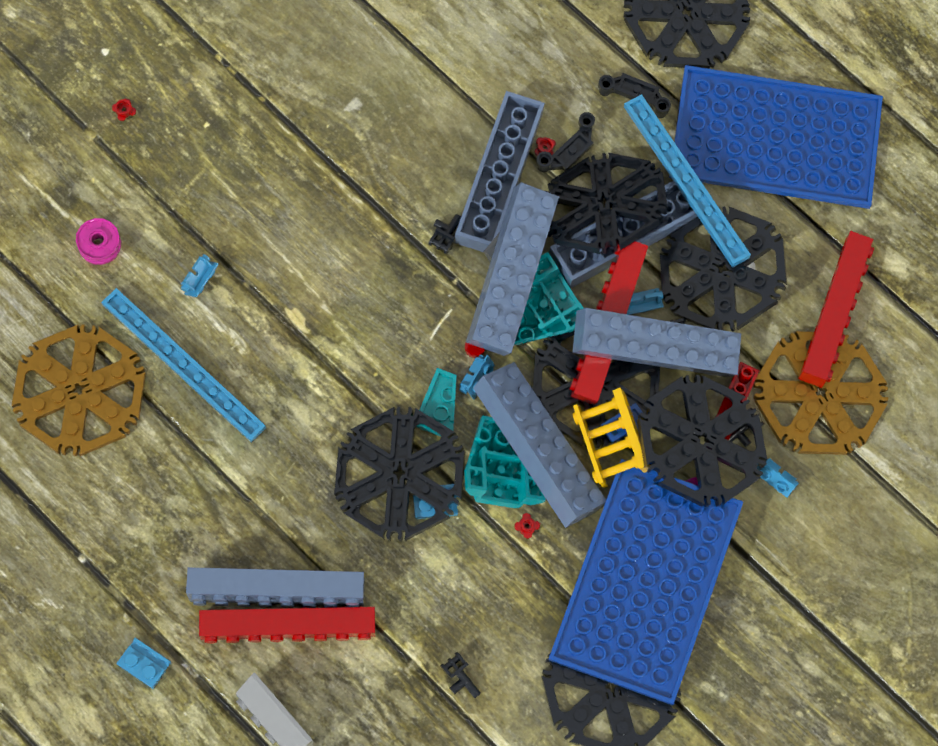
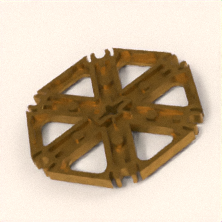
M83 324L80 326V333H78L79 325H75L32 343L33 346L38 348L37 351L32 346L28 347L33 355L31 357L21 356L27 364L19 360L12 400L14 414L23 413L22 417L17 418L20 427L58 454L60 447L62 455H66L68 448H73V456L75 457L78 455V448H80L79 456H83L125 438L126 435L121 433V430L126 434H130L126 424L132 423L136 426L137 422L133 417L138 420L140 419L146 378L143 366L140 368L134 367L136 363L141 362L136 352L100 327L98 333L95 326H92L91 332L86 333L85 325ZM65 339H73L75 346L71 370L48 355L47 348ZM99 342H106L122 354L120 361L94 371ZM29 371H34L56 387L32 398H25L23 396L25 377ZM126 382H134L132 404L127 408L120 406L103 394V392ZM78 385L81 388L85 387L80 395L77 392L74 393ZM65 408L61 434L58 437L53 438L35 425L36 420ZM87 410L110 425V432L91 441L84 440Z
M796 331L789 335L791 343L781 338L780 343L778 340L755 380L757 383L754 384V388L762 390L760 394L755 393L754 399L757 400L754 402L779 443L785 436L783 446L792 441L795 445L792 451L795 452L801 445L799 454L847 455V453L853 451L851 443H855L858 448H861L862 442L863 445L866 443L888 404H883L888 401V397L880 395V392L888 390L887 382L863 344L861 343L859 349L856 350L859 341L856 340L853 345L847 343L849 335H845L842 346H838L836 351L840 353L836 364H832L830 369L834 371L830 382H825L824 386L820 388L802 380H773L770 377L769 373L778 357L785 356L799 378L808 351L806 343L812 340L814 332ZM854 358H860L872 375V381L869 383L840 382ZM817 388L826 391L824 397L822 395L817 396ZM772 402L802 403L791 424L786 427L779 423L770 408ZM842 404L871 405L873 413L866 426L862 429L857 428ZM820 415H822L837 439L836 443L814 444L809 441L808 436Z

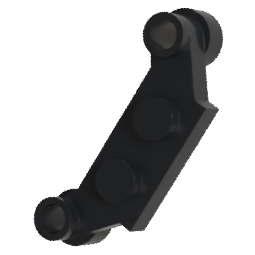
M625 73L615 78L610 75H603L599 79L598 88L602 96L616 93L632 100L642 94L646 102L654 110L657 118H664L670 111L671 103L669 99L661 96L659 93L660 87Z
M584 112L580 115L578 121L579 130L553 155L546 151L538 154L536 164L540 172L545 173L550 170L566 171L593 147L594 142L591 140L592 128L595 124L593 114Z

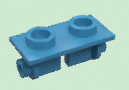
M207 255L199 256L192 267L196 275L189 272L181 283V290L185 292L184 294L197 297L203 291L209 278L214 275L215 269L219 264L209 261L210 258Z
M656 288L633 293L627 315L664 308L662 302L663 292Z
M483 355L476 357L469 368V371L474 373V375L466 374L459 385V391L464 394L468 392L473 400L477 397L473 387L484 375L493 372L495 365L489 355H486V357Z
M771 458L767 459L765 467L757 466V469L763 472V475L760 476L761 479L765 480L786 498L799 484L796 481L797 478H794L787 471L784 470L782 474L778 472L781 467L772 461Z

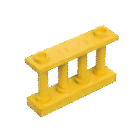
M621 388L612 390L614 397L611 401L586 411H582V408L577 404L573 405L575 410L572 413L576 425H580L595 470L592 471L593 478L596 484L599 483L604 488L608 487L605 479L633 467L639 468L645 473L650 467L649 464L644 468L639 432L626 394ZM614 408L616 410L619 409L621 417H618L619 420L589 431L586 419ZM620 428L626 429L628 436L624 440L598 450L595 449L593 438ZM628 447L633 449L635 456H632V459L602 470L599 458Z

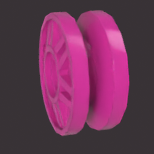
M94 218L88 220L80 226L76 233V244L80 255L87 262L94 265H104L113 261L121 250V239L118 230L112 222L106 219ZM96 239H103L101 244H94Z

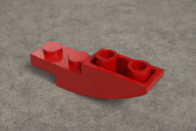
M742 362L739 363L738 375H734L729 385V389L746 396L740 401L741 403L747 400L759 373L758 369ZM724 396L716 417L732 406L729 398ZM731 434L728 435L725 439L729 440Z

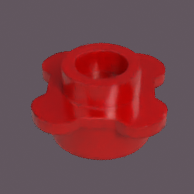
M127 98L119 100L112 106V110L117 113L118 120L124 121L128 116L136 114V109L131 106V101Z
M540 137L536 140L537 148L534 151L536 156L544 151L549 152L551 155L554 154L555 140L547 137Z
M525 513L522 515V519L515 523L514 528L524 538L529 539L534 531L540 528V523L534 521L530 514Z

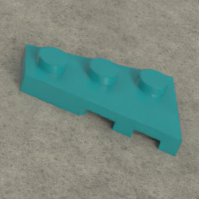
M437 368L420 411L453 431L457 375ZM419 424L416 426L417 428L440 436V434L425 426L424 424Z

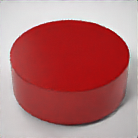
M465 342V352L468 356L476 358L484 354L485 349Z

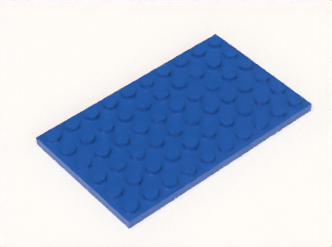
M685 65L674 143L702 183L870 209L883 96Z
M633 467L615 475L551 650L549 661L674 705L743 501L732 498L723 506L721 504L719 507H716L715 501L710 499L711 505L709 507H705V505L701 507L659 486L658 484L664 479L661 478L658 482H654L653 480L658 476L656 471L652 470L649 473H643L639 468ZM674 478L677 482L693 490H699L697 485Z

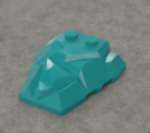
M546 252L540 258L514 346L574 331L576 313L578 310L584 309L563 278L549 252Z
M482 416L464 470L465 490L469 495L474 496L476 502L520 508L523 504L535 505L544 503L546 501L545 496L494 419L489 416Z

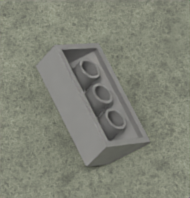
M254 672L236 692V696L239 698L236 702L243 711L247 709L253 715L250 719L258 728L262 726L267 731L264 735L272 745L276 742L279 746H314L311 737Z

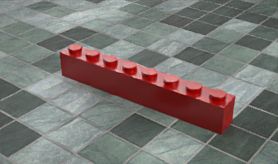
M851 230L847 235L798 378L799 380L820 388L824 386L825 382H830L834 372L830 370L831 366L836 364L840 354L836 352L837 348L842 346L845 335L842 334L843 330L848 328L851 317L848 316L849 312L854 310L857 299H854L855 294H859L863 284L860 281L861 276H865L869 266L866 264L867 258L870 259L874 251V247H871L872 238Z
M636 241L620 250L619 244L617 245L618 250L617 252L614 251L617 257L615 262L612 261L609 266L608 273L611 275L609 281L604 282L601 291L604 293L602 301H598L596 310L627 314L648 249V245ZM584 355L583 359L580 358L576 370L579 371L577 379H572L569 390H572L571 397L595 405L599 400L612 359Z
M375 607L199 610V637L201 640H204V643H217V640H226L227 643H238L239 639H248V642L252 643L261 642V639H270L271 642H283L284 638H292L294 642L305 641V638H314V641H327V638L335 637L337 641H347L349 637H358V640H371V637H375Z

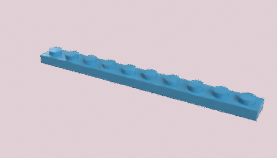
M642 94L624 103L625 110L731 267L749 259L751 254Z
M117 288L101 302L110 313L251 443L266 429V425Z

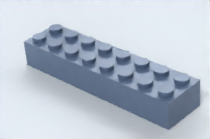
M506 91L455 233L456 244L483 252L500 232L513 188L519 184L543 115L545 103Z
M674 181L665 185L668 210L666 215L660 214L663 221L658 227L637 239L636 242L650 246L671 235L697 217ZM657 190L640 199L652 202L658 201ZM617 216L618 231L621 237L630 235L644 225L643 221ZM596 222L575 233L571 238L586 243H594L597 240ZM556 243L550 247L549 251L550 256L556 263L570 289L608 269L611 262H615L617 257L614 254L613 247H608L606 254L600 248V254L560 246Z
M522 182L513 188L466 343L502 356L512 353L559 196Z
M584 308L576 313L572 353L730 377L738 375L741 333Z
M515 362L484 375L473 387L474 391L564 527L567 528L596 513L605 504V497Z
M188 567L186 594L189 601L197 606H205L206 603H215L216 606H228V603H237V606L249 607L250 604H259V607H272V604H281L283 608H293L294 605H302L303 608H315L316 605H324V608H336L337 606L359 607L364 606L365 581L364 572Z

